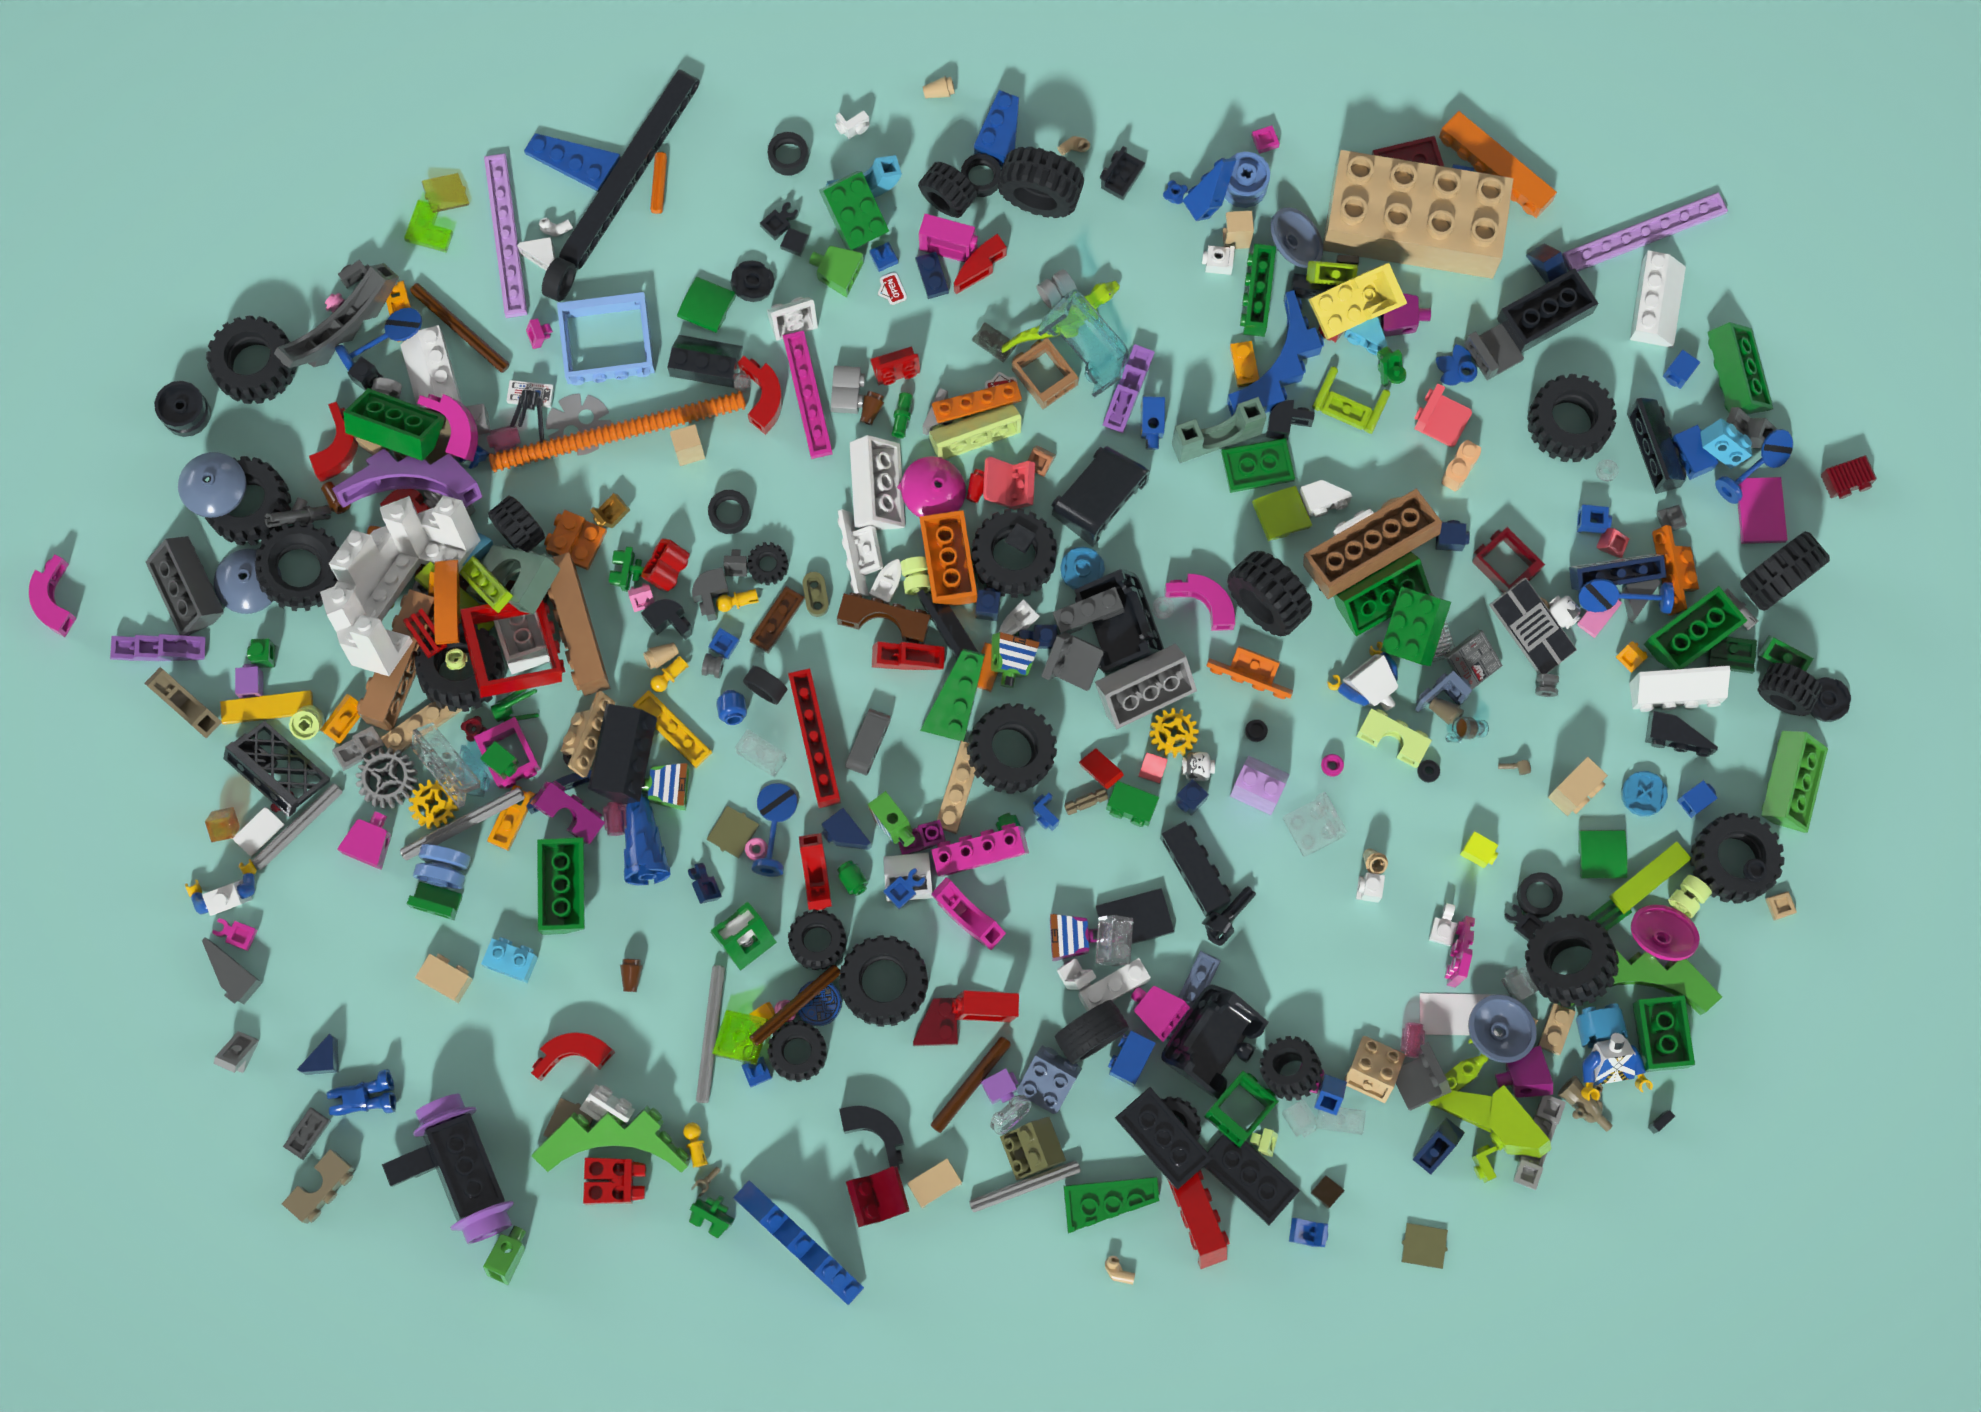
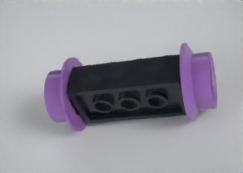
M457 1093L434 1100L416 1110L415 1113L420 1126L413 1134L415 1137L423 1136L457 1221L450 1227L451 1230L462 1231L467 1244H473L499 1234L512 1226L507 1211L514 1205V1202H504L505 1199L471 1117L477 1111L476 1107H465L460 1094Z

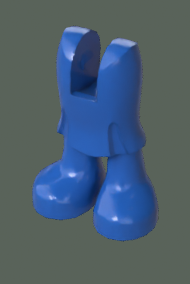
M388 1069L379 1071L377 1079L371 1082L364 1083L362 1081L357 1085L337 1087L328 1091L327 1099L342 1098L343 1101L341 1105L329 1107V1114L341 1116L357 1111L368 1112L369 1109H383L385 1113H394L396 1111V1096L393 1092L384 1093L373 1098L369 1097L370 1093L394 1090V1082Z

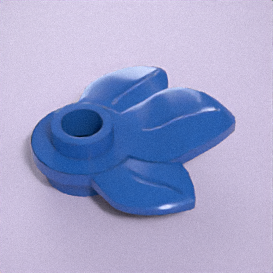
M1456 344L1454 346L1452 356L1436 358L1438 369L1444 373L1440 381L1446 385L1453 386L1460 382L1469 383L1477 376V367L1471 362L1470 352L1460 345ZM1467 370L1470 374L1464 375L1462 371Z

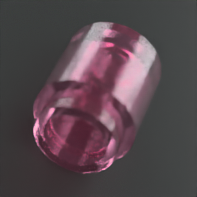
M510 425L490 430V435H487L489 447L494 448L495 452L516 447V444L521 443L517 426L511 427Z
M616 802L607 803V806L603 808L604 828L607 831V835H624L626 828V806Z
M1405 1023V1028H1402L1400 1051L1405 1052L1406 1057L1418 1058L1419 1054H1423L1420 1045L1425 1043L1423 1024Z

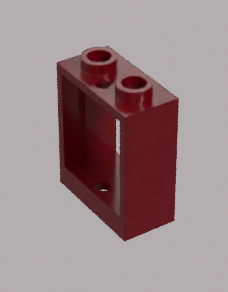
M1508 527L1502 532L1497 530L1489 538L1491 542L1487 546L1482 544L1474 552L1476 556L1472 561L1502 593H1505L1523 578H1526L1528 581L1532 580L1545 566ZM1502 541L1529 566L1510 585L1484 560Z

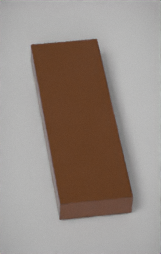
M785 586L750 638V643L769 654L804 602L805 597Z

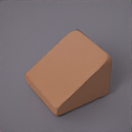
M1035 446L1028 461L1035 463V473L1045 477L1056 455L1040 446Z

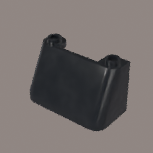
M1108 446L1105 448L1100 447L1093 456L1095 459L1062 497L1059 495L1051 505L1053 507L1052 516L1092 547L1099 541L1100 537L1098 536L1103 530H1106L1108 523L1130 497L1138 492V488L1140 490L1144 488L1148 483L1150 471L1146 467Z
M1119 569L1074 590L1076 594L1075 602L1077 603L1115 587L1124 607V613L1104 621L1099 619L1092 622L1100 647L1105 651L1099 665V669L1104 673L1123 669L1164 649L1141 582L1135 573L1124 569Z
M1209 985L1201 992L1162 1052L1161 1059L1206 1093L1219 1099L1227 1088V1079L1221 1074L1236 1053L1237 1046L1246 1037L1254 1039L1261 1036L1269 1022L1235 992L1216 985Z

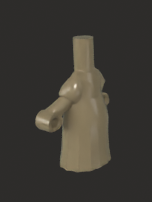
M1573 1076L1559 1090L1558 1096L1562 1097L1576 1109L1572 1113L1573 1118H1583L1589 1123L1597 1122L1606 1132L1609 1131L1613 1125L1602 1115L1603 1105L1602 1101H1600L1601 1092L1603 1091L1602 1085L1593 1086L1600 1093L1599 1099L1597 1101L1592 1099L1590 1094V1101H1588L1581 1095L1584 1086L1578 1077Z

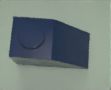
M844 808L821 824L824 830L821 834L828 843L833 841L839 847L869 850L872 847L871 842Z
M1446 1117L1415 1155L1413 1161L1429 1174H1432L1457 1146L1465 1132Z

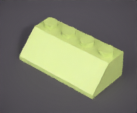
M1010 404L979 412L968 418H957L946 426L943 424L932 428V431H929V439L936 457L946 460L1021 433V416L1015 406Z

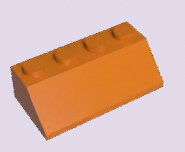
M964 510L920 516L933 603L954 606L977 603V590Z

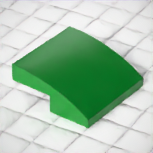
M696 277L679 308L677 317L717 333L726 319V312L735 300L736 294L731 290Z
M1579 830L1580 877L1627 878L1625 830Z

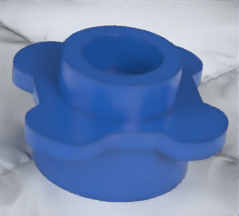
M1171 180L1168 182L1167 191H1164L1163 197L1171 203L1181 204L1184 194L1188 192V188L1186 185H1179L1176 181Z

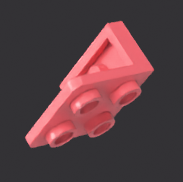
M1437 383L1434 390L1429 389L1424 399L1427 401L1425 408H1419L1414 418L1418 420L1414 429L1449 447H1454L1472 414V410L1443 396L1445 387Z
M987 457L984 469V499L1013 510L1032 506L1034 500L1035 463L1026 461L1012 465L993 457Z

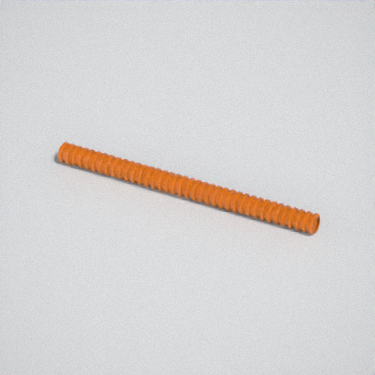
M738 391L737 394L732 392L729 396L725 394V397L718 396L717 399L713 397L710 401L705 399V402L702 403L701 401H698V404L693 402L690 406L685 404L682 408L681 406H678V409L673 407L670 411L665 409L662 413L661 411H658V414L653 412L650 416L645 414L642 418L637 416L638 419L631 418L630 421L625 419L622 423L617 421V424L610 423V426L605 424L602 428L597 426V429L590 428V431L585 429L582 433L577 431V434L570 433V436L565 434L562 438L557 436V439L550 438V441L545 439L542 443L540 441L536 442L537 444L535 445L530 443V446L523 445V448L518 446L515 450L510 448V451L503 450V453L499 451L495 455L490 453V465L495 473L498 469L503 471L506 467L511 469V466L518 467V464H521V466L526 462L531 464V461L538 462V459L545 460V457L550 459L553 455L558 457V454L565 455V452L570 454L573 450L578 452V449L585 450V447L590 449L593 445L598 447V444L605 445V442L610 444L613 440L618 442V439L625 440V437L630 439L633 435L638 437V434L641 433L642 435H645V432L650 434L653 430L655 432H658V429L661 428L665 430V427L670 429L673 425L679 426L678 424L680 423L685 425V422L692 423V420L697 422L700 418L705 420V417L712 418V415L717 417L720 413L725 415V412L732 413V410L736 412L740 408L745 410L746 405L743 393L741 391Z

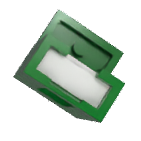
M746 902L737 909V912L724 922L719 923L710 932L740 971L777 943L762 918L749 902Z

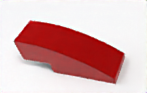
M998 233L984 242L967 259L954 281L955 294L993 273V263L1007 256V247Z
M877 641L872 646V667L900 670H943L945 647L909 642L896 644Z

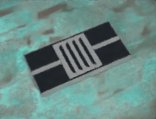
M1526 578L1521 579L1489 604L1538 674H1547L1577 651Z

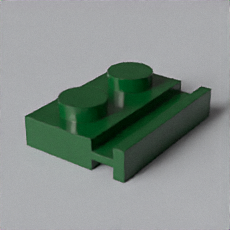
M1734 637L1724 638L1709 650L1708 667L1730 666V671L1753 674L1755 672L1757 640Z

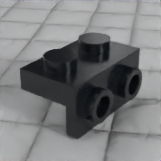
M1125 146L1113 154L1111 165L1109 168L1105 167L1100 175L1101 189L1121 200H1124L1145 168V162L1128 154L1127 147Z

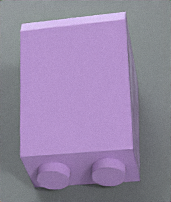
M1248 756L1230 797L1272 815L1290 774Z

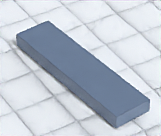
M1202 951L1199 952L1178 998L1188 1004L1189 1010L1204 988L1210 985L1221 960ZM1189 1010L1182 1017L1179 1023L1175 1026L1172 1032L1168 1035V1038H1172L1173 1034L1175 1033V1031L1177 1030V1028L1179 1027V1025L1181 1024Z

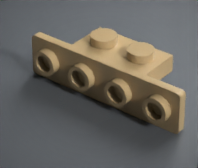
M602 691L596 693L590 710L575 713L572 717L571 725L563 739V745L560 750L566 756L572 754L568 767L582 778L587 777L595 757L606 704L615 705V701Z

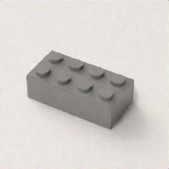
M1176 643L1095 681L1106 716L1116 730L1197 691L1187 658Z

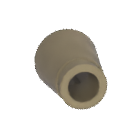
M1434 697L1429 705V709L1448 725L1456 726L1464 713L1460 705Z

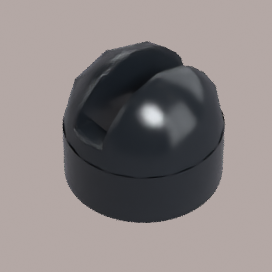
M1240 1043L1236 1048L1238 1058L1247 1063L1256 1047L1250 1043Z

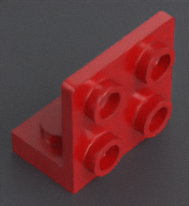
M912 346L870 359L878 386L882 384L891 385L898 379H910L920 373L919 356L914 354Z

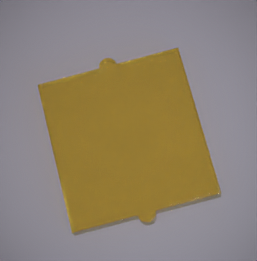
M458 173L422 180L425 199L428 200L432 213L469 205L465 193L466 187L462 185Z

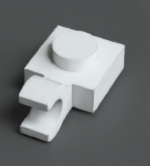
M1446 903L1441 919L1434 918L1429 941L1452 946L1458 924L1451 922L1456 905Z

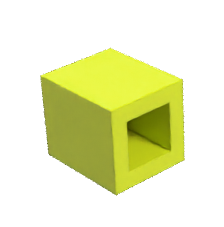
M1474 831L1460 855L1485 868L1488 863L1492 865L1499 854L1496 852L1498 844Z

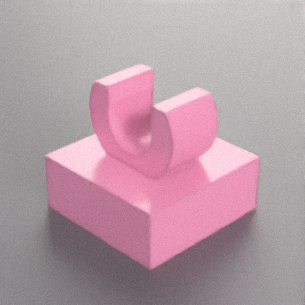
M643 583L641 587L634 588L633 586L628 590L634 612L644 610L655 602L649 584Z

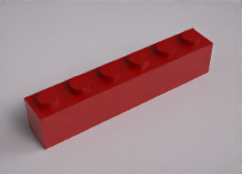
M809 668L788 673L818 807L823 808L840 804V796L811 670Z

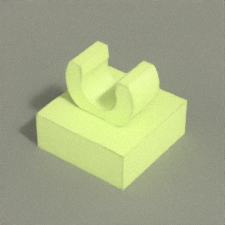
M1264 1128L1262 1135L1252 1133L1250 1142L1259 1146L1258 1151L1272 1157L1278 1134L1273 1130Z

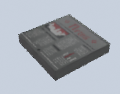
M1479 629L1445 655L1452 670L1460 678L1464 677L1470 683L1472 690L1503 666L1484 632Z

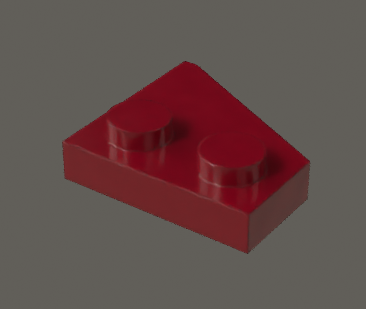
M933 998L914 1038L913 1046L958 1045L957 1020H955V1013H952L953 999L956 1000V998Z

